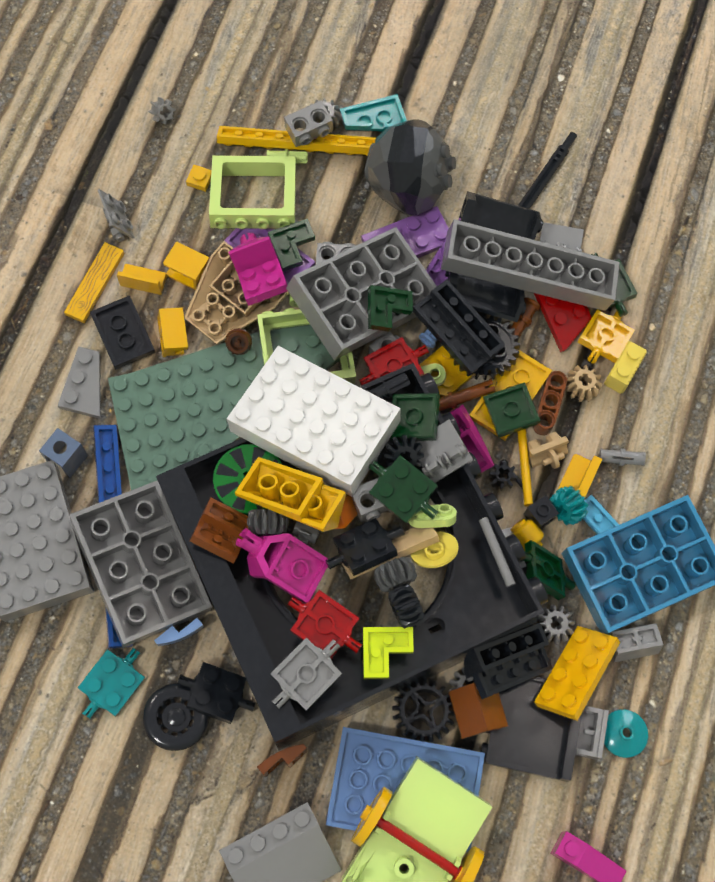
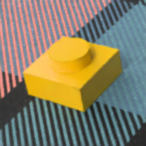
M193 165L186 180V185L206 192L211 182L212 170Z

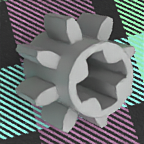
M158 97L156 102L151 101V110L148 112L154 115L152 120L155 122L160 120L163 124H166V120H173V111L176 109L170 106L172 101L168 99L164 101L161 97Z

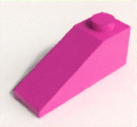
M567 831L560 833L550 853L596 882H621L626 873L625 869Z

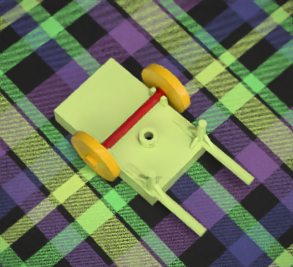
M416 756L394 794L392 795V791L383 787L370 806L367 804L359 817L361 821L351 839V842L358 845L360 849L342 876L341 882H474L484 858V851L473 846L464 857L463 855L491 811L492 806ZM407 864L409 867L406 871H401L399 869L400 865Z

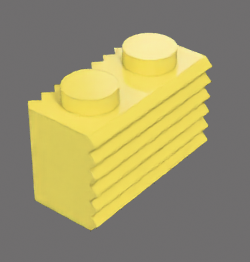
M628 341L604 384L620 394L624 393L647 354L646 349Z

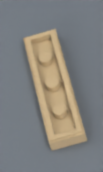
M414 527L404 531L405 535L392 540L393 545L397 549L398 556L381 564H385L395 558L407 556L439 542L438 534L434 528ZM342 563L350 580L369 571H372L381 565L379 564L360 574L353 576L350 569Z

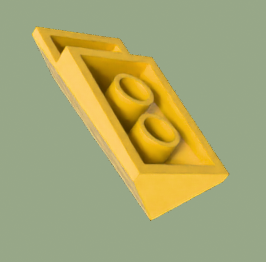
M258 457L235 491V496L326 532L338 528L346 492L324 485L323 478Z

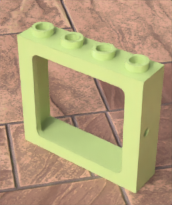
M212 155L209 204L210 228L278 229L295 223L296 156ZM222 176H285L284 207L280 209L222 208Z
M288 308L282 312L265 311L257 315L264 365L273 353L271 330L310 325L300 309ZM351 351L340 357L342 370L331 371V373L355 384L356 372Z

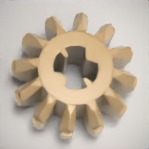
M577 365L574 371L570 370L568 372L566 384L568 386L565 390L566 392H572L571 399L577 396L579 402H582L584 398L589 402L592 400V396H598L602 383L599 382L601 375H594L595 368L590 371L587 365H584L583 369Z

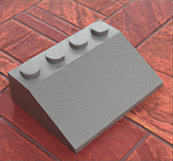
M308 802L219 850L234 882H322L342 871Z

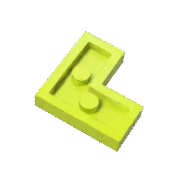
M363 627L364 679H389V654L414 652L413 627L405 629L403 627Z

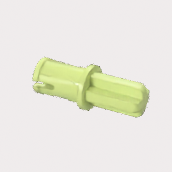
M285 149V151L267 150L266 156H296V164H306L308 162V153L306 151H288V149Z

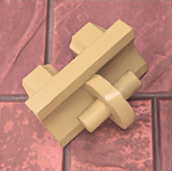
M553 432L546 436V444L541 445L536 439L528 442L529 463L531 467L551 464L554 469L559 468V460L564 459V455L568 454L567 444L569 440L567 437H560L557 432Z

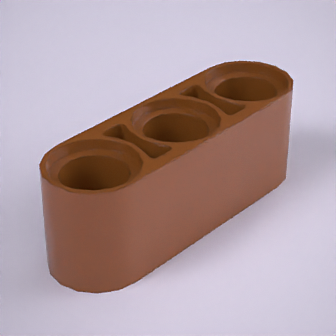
M561 371L551 372L544 384L537 413L540 420H546L549 426H543L541 423L534 425L533 429L538 435H548L556 423L567 384V377ZM551 381H556V382H558V383L560 384V386H559V387L553 386V385L551 384ZM550 400L555 406H549L545 401Z

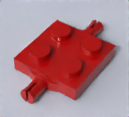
M403 337L364 357L370 374L359 379L361 385H364L412 363L415 364L420 376H422L424 372L418 364V358L429 353L426 345L413 351L407 346Z
M319 590L314 598L306 604L294 596L289 601L288 605L299 612L298 620L290 629V632L300 639L304 640L307 637L314 646L322 650L332 639L336 643L330 650L337 643L340 645V648L346 645L356 653L363 644L350 637L353 628L360 618ZM338 649L330 656L331 659L334 657Z

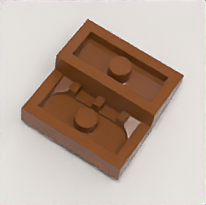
M210 497L191 536L190 542L234 563L241 547L236 545L237 538L243 539L239 534L245 528L248 529V516Z
M304 744L281 750L264 760L257 768L265 778L283 761L290 768L307 753V747Z

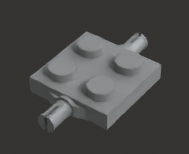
M306 637L275 668L271 675L280 684L283 691L272 702L276 704L283 698L276 705L279 709L291 698L307 710L342 674L333 665L330 658L340 648V645L337 643L330 650L336 643L335 640L332 639L322 650L314 646Z

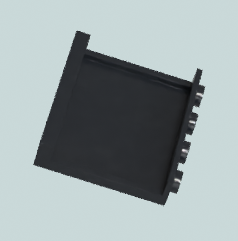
M534 677L499 692L508 727L486 732L488 733L487 742L482 743L480 751L485 753L484 764L565 782L571 781L581 716L576 721L536 706L534 701L546 682V678Z

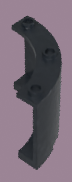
M469 191L466 193L459 215L460 221L535 240L537 232L540 233L543 226V220L538 211ZM446 271L445 277H448L451 284L476 311L518 322L520 315H524L527 305L524 302V290Z

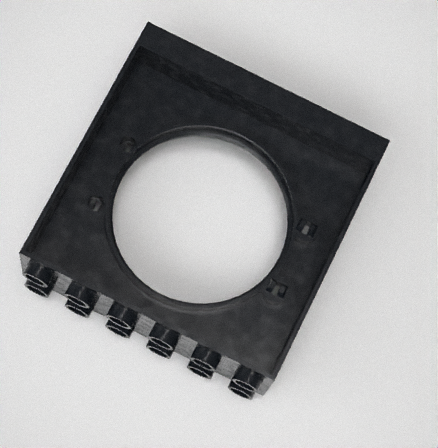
M414 363L359 386L369 391L381 385L382 381L387 382L405 373L410 381V385L394 394H439L438 387L431 374L427 373L420 376ZM393 394L391 398L386 397L383 400L392 404ZM439 412L437 427L450 419L457 433L461 436L453 415L450 412L441 415ZM241 438L156 476L278 751L399 693L401 689H407L409 685H415L417 681L422 682L425 678L428 679L463 662L466 654L474 648L533 626L545 613L542 605L548 603L545 588L536 576L527 579L519 563L526 559L524 549L514 534L507 537L503 534L497 522L504 517L500 503L493 493L483 496L476 482V479L482 477L481 469L475 456L469 452L473 460L437 481L438 488L430 496L434 505L449 504L456 509L455 524L445 527V530L456 538L459 551L456 557L448 563L441 589L432 604L424 612L423 621L413 626L414 652L389 654V679H364L362 663L363 645L357 653L344 645L338 649L331 659L333 665L342 674L307 710L291 698L279 709L276 705L283 698L276 704L272 700L283 690L271 673L303 641L290 632L298 618L284 605L270 581L264 578H254L250 575L247 561L248 551L241 548L234 563H231L190 542L191 536L210 497L221 502L213 484V474L218 461L229 450L240 445L253 443ZM390 439L387 441V443L394 444ZM405 451V454L402 452L400 455L406 458L408 453ZM384 456L382 460V467L387 468L385 464L387 459L384 458ZM279 458V460L281 461L282 465H285V466L291 467V468H293V469H296V470L305 472V471H303V470H301V469L295 467L294 465H292V464H290V463H288V462L282 460L281 458ZM414 465V467H416L419 471L423 473L422 465L421 467ZM484 517L489 519L516 584L506 587L481 528L479 520ZM440 624L441 630L433 634L429 632V630L436 628ZM356 640L360 644H363V640Z

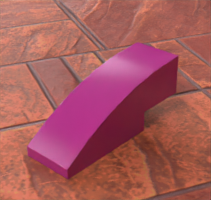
M462 404L450 413L458 424L461 434L460 438L467 450L475 456L482 473L493 467L494 463L477 427Z

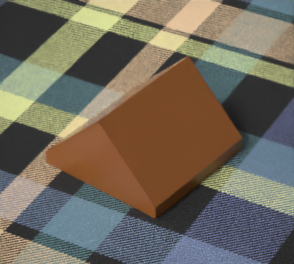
M475 683L449 691L462 739L508 727L499 693L481 699Z

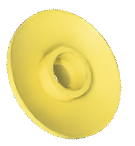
M436 531L439 536V542L411 553V558L414 563L424 568L444 566L450 563L458 554L459 546L456 538L447 532Z

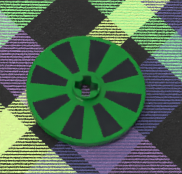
M254 444L240 445L226 452L218 461L213 474L214 489L219 500L243 514H248L252 509H267L235 496V491L256 459L261 457L282 464L277 456Z

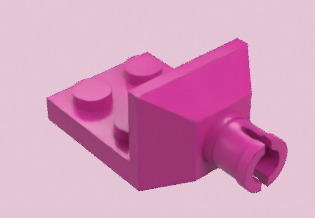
M249 232L247 233L248 240L245 234H243L240 238L241 244L228 252L237 271L248 306L288 291L286 289L287 282L270 237L257 238L254 233Z
M245 528L239 534L243 539L237 538L236 545L249 552L247 561L250 575L254 578L267 579L303 603L309 602L328 567L325 561L328 558L289 533L257 536Z

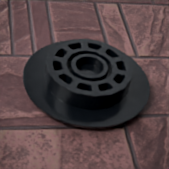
M177 683L168 684L156 690L146 702L143 711V726L149 739L158 747L170 751L184 750L196 744L206 732L209 716L194 711L195 715L191 716L192 710L185 706L186 701L190 697V688ZM175 699H181V703H176ZM171 700V704L166 706L165 703ZM161 708H164L163 714H159ZM159 718H162L163 724H159ZM193 720L194 722H193L192 726L190 727L189 724H190V722ZM166 727L169 731L165 733L162 729ZM188 729L187 732H185L184 734H182V731H183V730ZM178 732V735L173 736L172 733Z

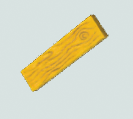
M104 242L65 309L64 313L66 316L82 323L86 322L90 311L94 308L125 254L124 250Z

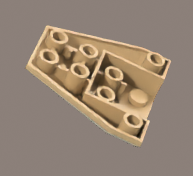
M225 241L210 256L184 317L216 345L223 342L231 330L237 328L244 329L258 320V314L275 310L289 294L287 291L248 306L237 271L228 253L233 247Z

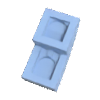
M198 618L193 620L179 633L172 625L154 641L158 646L173 644L192 636L204 628Z

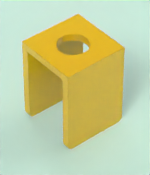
M176 242L163 264L169 268L166 273L167 277L196 290L209 257Z

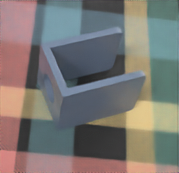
M59 428L54 431L39 450L46 462L54 461L61 466L69 478H71L88 456L81 443ZM67 445L66 451L62 454H59L63 447Z

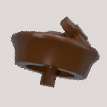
M233 329L226 335L225 344L231 353L243 355L250 350L252 337L244 329Z

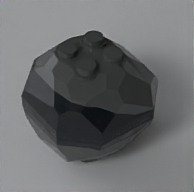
M419 119L408 120L388 127L376 138L375 143L371 144L365 166V178L373 191L389 205L405 214L419 215L432 209L442 192L452 187V176L449 175V172L456 168V158L450 155L449 145L446 144L431 125Z

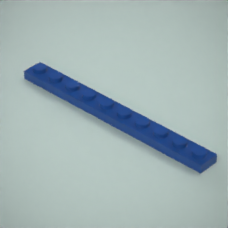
M94 425L93 427L98 503L122 494L117 425ZM106 609L108 649L122 648Z

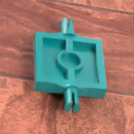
M132 648L124 659L117 657L108 649L78 686V689L85 693L91 701L82 714L91 719L96 710L102 708L109 711L115 717L118 715L145 679L132 665L139 654H141L139 651Z

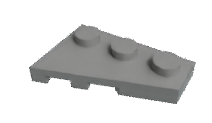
M78 346L58 403L59 409L101 419V355L99 351Z

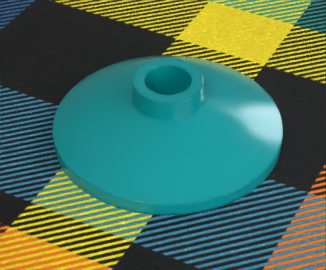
M622 709L608 715L604 740L605 747L612 754L622 758L633 757L641 753L648 741V729L644 720L630 710ZM624 728L629 729V737L623 735Z

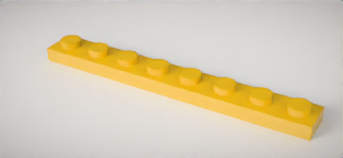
M219 126L217 133V143L226 146H258L267 149L284 148L288 150H305L307 152L323 151L329 154L336 152L347 155L362 154L368 156L371 144L375 143L376 140L373 137L328 134L324 137L313 139L307 145L295 147L288 132L282 130Z

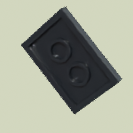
M130 295L90 311L115 370L156 353Z

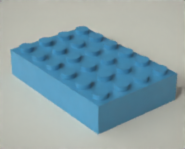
M689 495L572 545L561 553L599 632L609 634L715 586V545Z

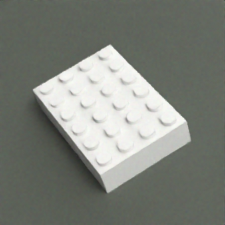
M277 346L227 417L230 432L308 474L323 478L325 483L345 491L347 495L352 497L370 470V464L377 459L400 423L401 408Z

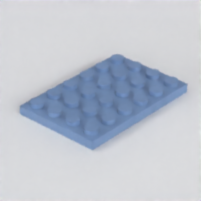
M343 727L326 825L355 831L361 821L359 817L366 805L370 806L383 787L392 791L393 795L416 756L479 796L485 753ZM472 842L469 845L466 852H468L471 849Z

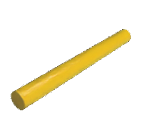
M526 429L517 431L524 506L528 507L533 504L527 434Z

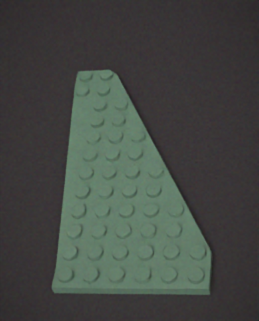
M311 325L273 329L270 332L273 352L277 346H280L325 370L330 369L340 361V358L333 360ZM259 332L250 334L252 346L243 355L231 353L227 349L226 344L221 343L132 373L108 378L131 490L157 481V475L242 438L230 432L227 417L264 366Z

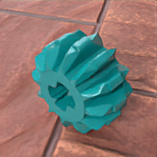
M572 486L558 489L550 498L551 503L559 513L557 516L558 521L563 520L565 525L579 523L588 513L586 508L589 505L584 501L585 497L580 495V490L575 491Z

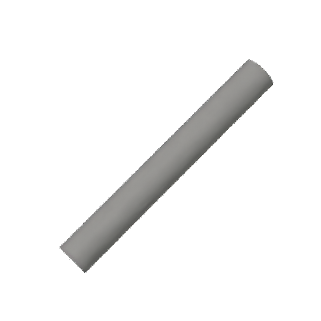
M484 517L479 520L481 528L506 587L516 584L489 519Z

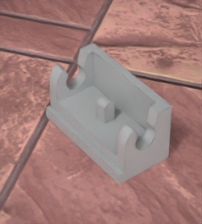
M657 623L611 632V636L618 637L620 641L613 655L614 663L659 654L664 645Z
M585 706L581 715L576 756L594 760L602 758L609 710Z

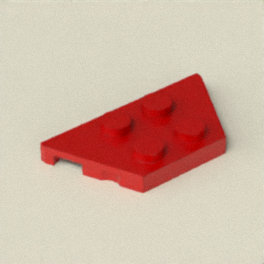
M534 293L560 353L564 352L591 320L592 317L587 306Z

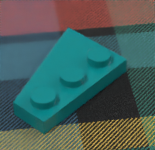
M398 94L340 108L345 130L384 131L390 126L407 121Z

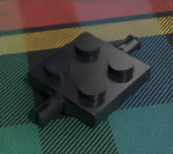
M376 518L333 537L338 555L325 560L329 569H332L343 563L350 569L353 576L398 556L397 549L393 545L392 540L405 535L401 526L386 531Z
M206 662L201 664L199 673L194 679L182 674L179 676L177 684L190 688V697L186 706L190 710L231 724L239 707L253 712L256 702L243 698L246 677Z

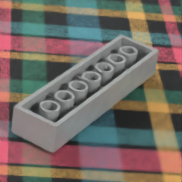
M454 219L447 231L441 270L606 311L616 298L619 262Z

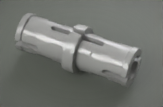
M600 449L599 458L602 459L601 463H616L619 466H624L625 464L644 466L646 454L645 452H631L625 449Z

